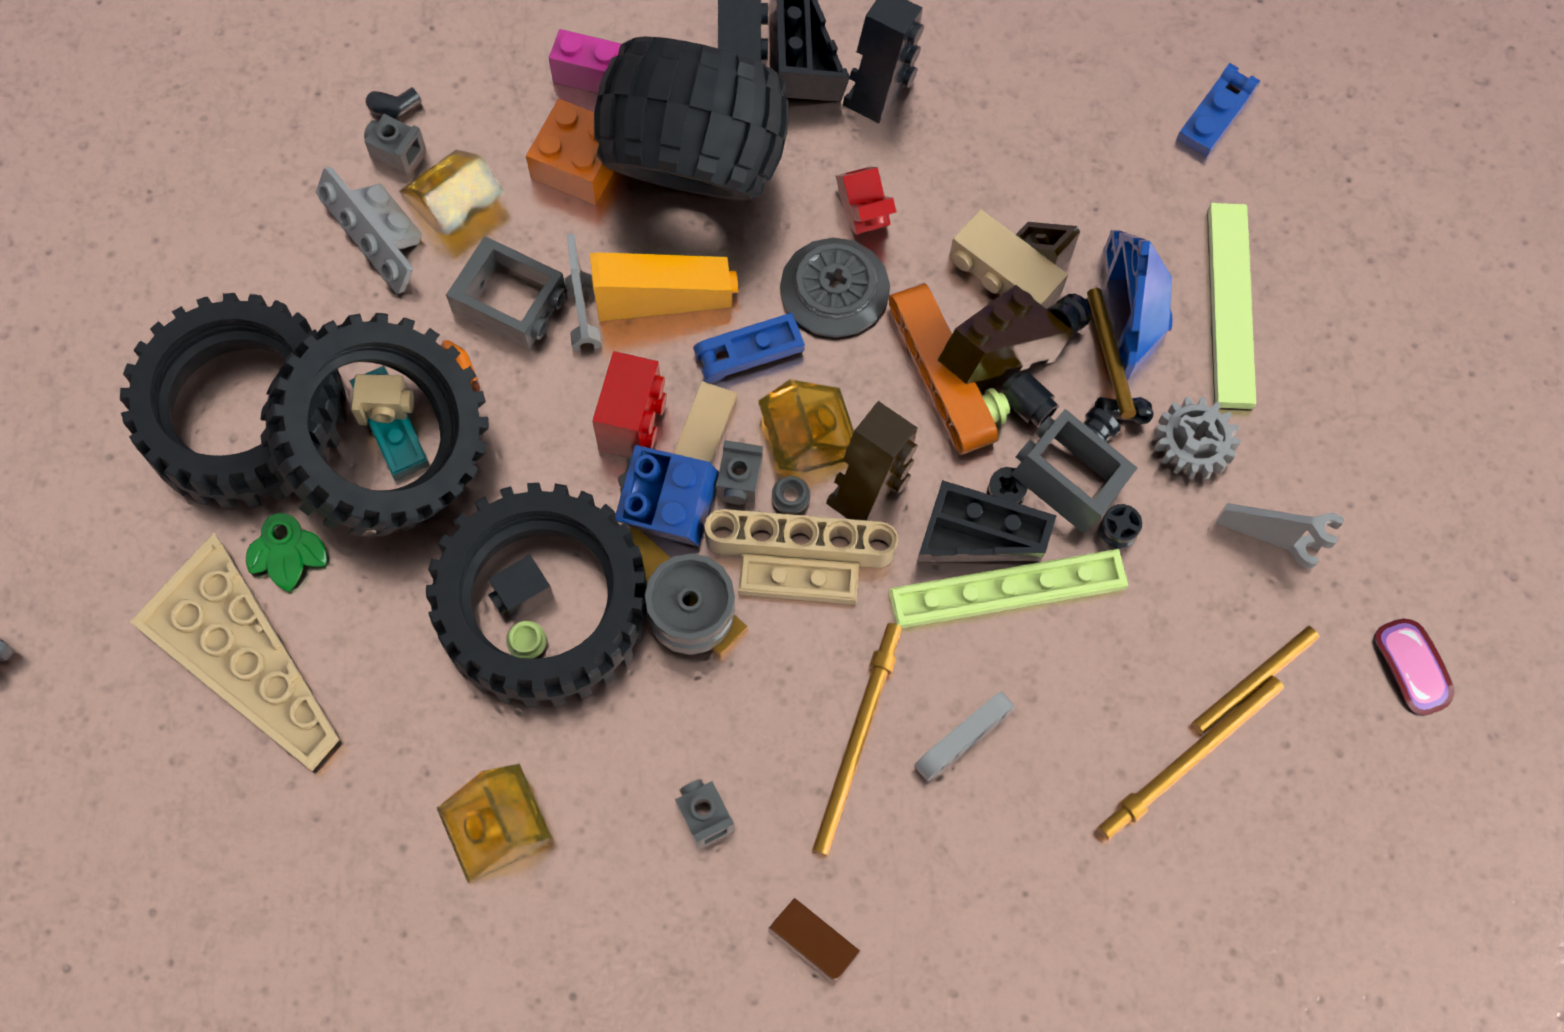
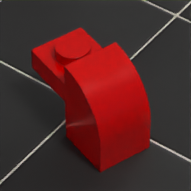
M869 166L835 175L845 214L855 234L891 225L889 214L897 212L893 197L884 195L878 167Z

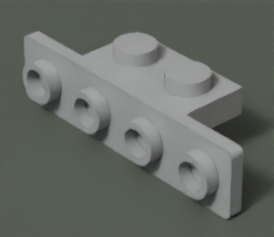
M332 167L324 168L316 190L320 201L329 209L340 226L346 230L361 252L370 260L395 293L405 292L413 272V267L399 249L418 245L422 233L381 183L350 190Z

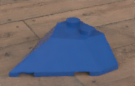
M1111 230L1104 247L1108 281L1127 280L1131 315L1117 344L1127 380H1129L1159 348L1167 331L1172 329L1173 317L1170 309L1172 276L1151 241L1120 230Z

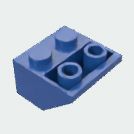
M635 445L616 510V520L618 523H626L627 526L665 539L699 546L719 471L708 461Z

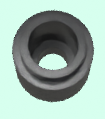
M1016 372L1002 387L1009 406L1028 424L1033 422L1038 428L1048 416L1052 417L1059 408V405L1054 401L1055 396L1029 372H1025L1022 375Z

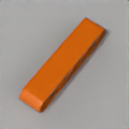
M921 283L889 295V306L894 320L959 454L964 455L996 443L998 441V431L976 383L965 384L938 361L952 333L928 285Z

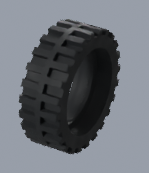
M223 293V301L212 303L208 296L196 299L197 308L187 312L180 306L172 311L175 319L163 326L158 321L150 328L154 337L148 344L142 341L138 342L134 348V352L139 357L136 364H126L123 375L129 381L130 387L120 388V401L129 410L122 412L121 416L123 424L132 434L129 436L130 440L163 481L166 480L182 496L188 492L197 503L208 506L211 498H214L221 508L234 509L235 501L244 500L248 507L252 508L261 506L260 498L272 494L276 501L286 497L279 488L284 482L283 477L279 471L271 473L266 463L271 457L269 447H262V444L250 450L231 455L218 456L197 453L187 447L176 434L172 424L173 407L179 391L187 379L199 367L213 358L237 350L260 349L280 354L287 359L290 353L294 352L307 335L311 334L314 336L317 334V330H312L307 319L299 312H296L292 317L286 304L274 300L271 307L267 306L262 295L250 293L248 301H240L236 293ZM338 369L320 382L314 391L308 409V431L317 452L326 464L328 462L324 454L328 446L337 448L341 439L335 429V425H344L346 420V412L340 403L341 401H346V393L339 379L341 375Z
M360 313L348 315L340 325H336L335 321L332 320L322 325L314 336L311 334L307 335L294 352L290 353L268 388L266 394L269 396L267 402L262 407L260 420L266 421V428L260 435L262 447L270 448L271 457L266 462L270 472L279 471L284 479L283 484L279 488L286 497L294 492L304 502L298 509L307 516L316 511L325 516L322 525L332 529L339 524L350 526L349 534L359 536L367 530H376V536L389 535L395 529L400 528L404 532L414 528L422 521L430 519L455 500L464 491L463 487L476 475L479 468L475 466V463L485 454L487 443L480 441V436L489 429L488 417H479L478 411L486 402L483 391L474 393L470 384L476 377L473 369L469 366L463 370L455 360L461 353L453 345L448 350H445L435 342L440 334L431 328L425 334H422L413 329L415 321L405 317L398 324L388 323V314L375 313L370 321L362 322ZM355 362L380 364L408 377L426 395L438 420L440 444L432 464L421 477L400 488L371 490L349 482L325 463L317 452L308 431V409L317 386L336 369Z
M539 482L527 483L528 492L514 494L510 486L500 489L503 497L489 503L484 496L474 502L478 510L469 518L461 513L453 521L457 528L453 537L451 538L446 534L442 535L438 542L442 552L440 560L431 558L428 568L433 578L432 585H426V598L432 610L428 614L440 643L463 677H469L477 689L483 693L490 690L496 694L499 701L511 704L514 698L523 700L528 708H538L539 701L551 700L554 707L566 705V696L579 692L581 699L593 695L591 686L600 680L607 686L615 679L613 670L620 663L627 666L633 658L632 647L635 641L641 643L645 633L643 622L644 618L648 617L645 601L647 580L639 546H635L632 532L626 523L620 525L617 522L615 511L607 504H604L601 509L595 506L593 495L585 491H581L578 498L570 496L567 485L555 483L553 492L541 490ZM533 536H561L583 544L597 558L607 580V604L603 617L595 631L582 643L564 653L538 659L512 656L501 651L488 641L479 629L472 609L473 585L486 562L507 545Z

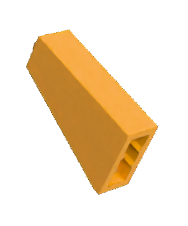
M590 253L593 289L599 322L732 308V293L739 292L736 270L729 271L727 257Z

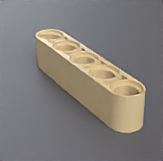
M729 509L716 510L710 513L705 521L706 545L713 553L722 556L742 557V554L850 562L859 563V567L882 568L889 565L894 559L898 543V535L895 529L888 523ZM719 527H727L733 532L726 538H718L713 535V531ZM758 530H765L772 536L766 541H757L751 535ZM797 533H803L809 536L811 540L806 544L800 545L793 542L791 537ZM841 536L845 537L850 544L846 547L838 548L832 545L830 540ZM880 539L885 541L889 548L884 551H877L869 543Z

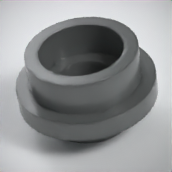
M795 476L781 478L772 489L774 506L786 514H797L803 511L810 501L809 486L804 480ZM787 492H794L798 495V498L795 501H787L784 495Z

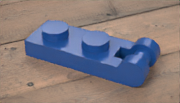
M1229 63L1215 85L1180 130L1177 140L1203 156L1208 157L1260 84V80L1252 75L1249 78L1238 72L1239 68ZM1230 84L1241 90L1238 95L1227 89Z
M791 312L702 340L693 346V350L697 360L702 361L704 366L701 372L705 382L714 383L722 380L727 375L803 352L805 350V343ZM725 351L728 358L717 361L715 355Z

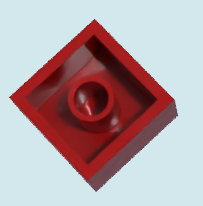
M613 351L592 420L598 451L628 458L633 454L635 445L653 449L657 435V427L653 426L656 414H663L667 399V393L663 392L665 377L660 376L659 361Z

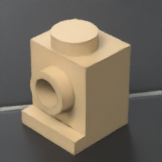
M355 375L351 410L359 425H367L368 418L380 423H391L394 419L406 420L407 413L413 412V390H408L403 376Z

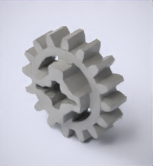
M1185 397L1181 406L1173 402L1168 409V413L1163 412L1158 421L1160 425L1157 426L1154 432V436L1160 439L1155 446V450L1166 452L1162 463L1167 464L1173 461L1176 464L1174 467L1175 474H1178L1182 469L1188 470V478L1193 479L1197 471H1200L1204 479H1209L1213 469L1219 474L1222 473L1227 466L1226 463L1231 464L1237 455L1234 450L1238 448L1241 440L1233 436L1239 430V425L1228 424L1232 413H1219V402L1209 407L1206 406L1205 397H1201L1198 404H1193L1190 397ZM1193 436H1198L1200 441L1196 440Z

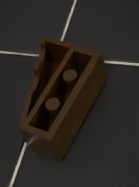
M1015 285L956 327L940 354L938 361L965 384H970L1001 376L1008 369L1016 367L1020 371L1029 369L1030 365L1035 362L1044 361L1045 364L1055 362L1074 331L1038 303L1030 293Z
M877 401L853 432L842 460L849 466L845 475L841 472L837 474L834 483L838 487L828 496L826 504L847 519L870 521L891 493L895 491L899 494L911 478V474L908 472L915 461L911 457L918 447L914 443L918 427L880 401Z

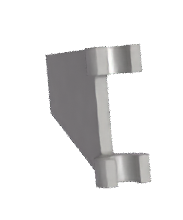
M568 234L567 244L571 274L565 278L564 282L567 297L572 298L575 295L579 326L570 333L572 349L579 351L580 345L583 343L594 344V349L601 348L600 330L587 323L583 290H587L588 295H594L592 275L581 270L575 235Z
M1227 503L1218 515L1216 524L1286 549L1293 555L1299 565L1307 569H1313L1318 564L1319 558L1309 555L1306 547H1311L1318 551L1321 547L1332 548L1337 543L1338 537L1328 534L1325 531V526L1338 530L1343 524L1344 518L1336 513H1326L1310 517ZM1306 531H1308V532L1310 533V535H1306V536H1303V537H1302V535H1303Z

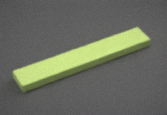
M1211 203L1208 208L1215 403L1219 402L1220 408L1253 409L1256 405L1248 208L1246 204Z
M1119 549L894 587L889 588L888 593L895 624L900 625L902 628L1126 590L1128 581Z

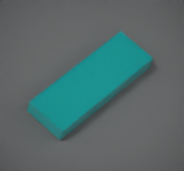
M385 366L365 373L367 375H389ZM355 378L349 380L353 390ZM408 415L406 420L394 419L391 423H380L368 418V424L394 481L430 465Z

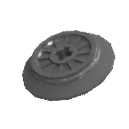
M834 237L812 241L797 250L783 268L780 283L784 308L788 313H793L796 323L814 334L835 338L858 334L876 323L887 307L890 291V282L886 268L872 250L856 241ZM835 279L841 281V284H838L836 288L830 287V283L832 284Z

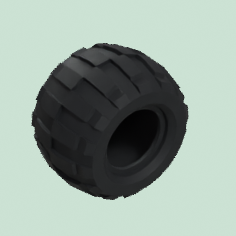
M635 37L620 45L618 56L611 58L600 83L594 110V140L599 143L596 156L607 168L649 183L710 197L743 201L751 200L762 194L764 183L772 179L782 158L788 131V100L784 97L785 82L772 68L736 53L671 38Z

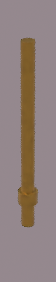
M887 623L879 650L873 652L869 664L872 671L812 849L813 852L820 855L828 856L886 677L892 674L897 659L894 653L902 627L895 623Z
M1274 676L1271 677L1139 792L1127 795L1118 803L1119 809L1097 827L1099 833L1109 840L1127 823L1139 820L1148 812L1147 806L1283 690L1282 682Z

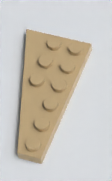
M213 533L137 613L130 623L304 766L313 771L340 739L220 539Z

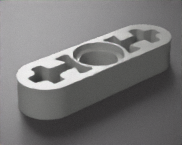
M1000 691L926 752L915 763L914 767L929 782L999 724L1016 706Z

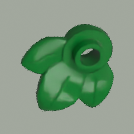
M276 513L268 517L262 525L261 536L249 545L246 552L248 572L256 574L267 570L272 581L285 591H291L295 587L303 571V565L322 567L327 564L326 550L318 535L302 530L298 520L286 513ZM284 525L288 531L287 536L282 540H277L274 536V530L276 527Z

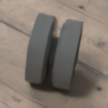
M690 553L673 556L663 562L649 578L645 592L650 629L660 643L674 652L689 655L707 652L722 643L732 628L735 615L733 584L723 566L707 556ZM690 602L696 603L694 606H689Z

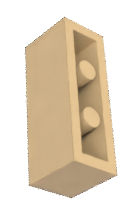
M981 209L952 240L949 257L952 258L954 264L959 269L966 272L969 271L980 279L983 286L992 293L1002 295L1017 285L1022 290L1030 293L1038 303L1047 309L1063 291L1068 273Z

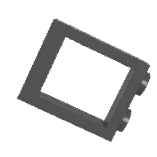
M484 236L447 292L446 297L453 313L530 349L535 339L540 340L545 334L549 324L548 319L554 309L559 310L564 304L567 290L565 289L562 272ZM499 264L544 285L522 321L477 300Z
M1064 409L1056 420L1048 416L1034 433L1040 438L1037 443L1030 439L1019 451L1015 458L1020 461V464L1011 475L1084 534L1104 514L1138 467L1069 411ZM1053 439H1056L1105 479L1092 498L1040 456Z

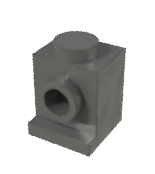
M383 114L378 122L372 120L364 132V142L370 157L406 175L426 148L419 127L415 125L410 127L386 114Z
M724 440L717 481V497L736 505H743L746 502L755 503L763 461V446ZM732 470L745 473L743 475H735Z
M698 779L688 783L679 790L682 796L675 799L676 806L697 849L735 831L734 822L713 781L704 785L702 779ZM701 802L708 803L711 806L710 812L706 815L697 814L695 811L697 804Z

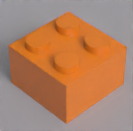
M558 98L527 152L526 160L532 180L596 205L614 171L604 166L596 156L599 143L594 140V112Z

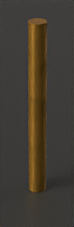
M1092 288L1087 292L1120 415L1123 419H1129L1136 415L1135 406L1102 290L1100 288Z
M1311 626L1303 629L1192 722L1193 728L1201 735L1207 732L1319 638L1317 631Z

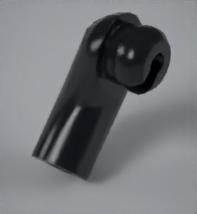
M411 87L399 96L372 91L367 95L365 103L371 113L383 116V114H386L394 119H398L422 103V100L417 91Z
M1099 397L1094 404V407L1105 410L1115 419L1135 421L1137 424H1147L1154 416L1152 404L1142 397L1132 398L1136 415L1129 419L1121 417L1116 399Z

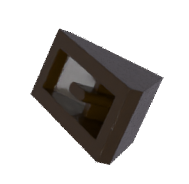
M1027 222L1018 231L1016 236L1059 268H1062L1073 255L1080 230L1077 226Z

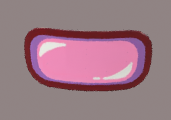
M1405 618L1391 621L1379 627L1375 633V641L1388 662L1410 710L1418 715L1425 716L1448 707L1454 697V686L1439 652L1424 627L1412 619Z

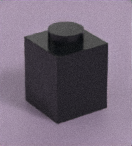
M531 554L488 578L494 590L488 594L490 600L500 615L507 611L513 622L554 598L550 584Z

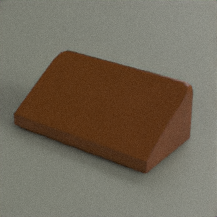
M795 897L768 928V932L833 985L837 983L860 953L858 948Z

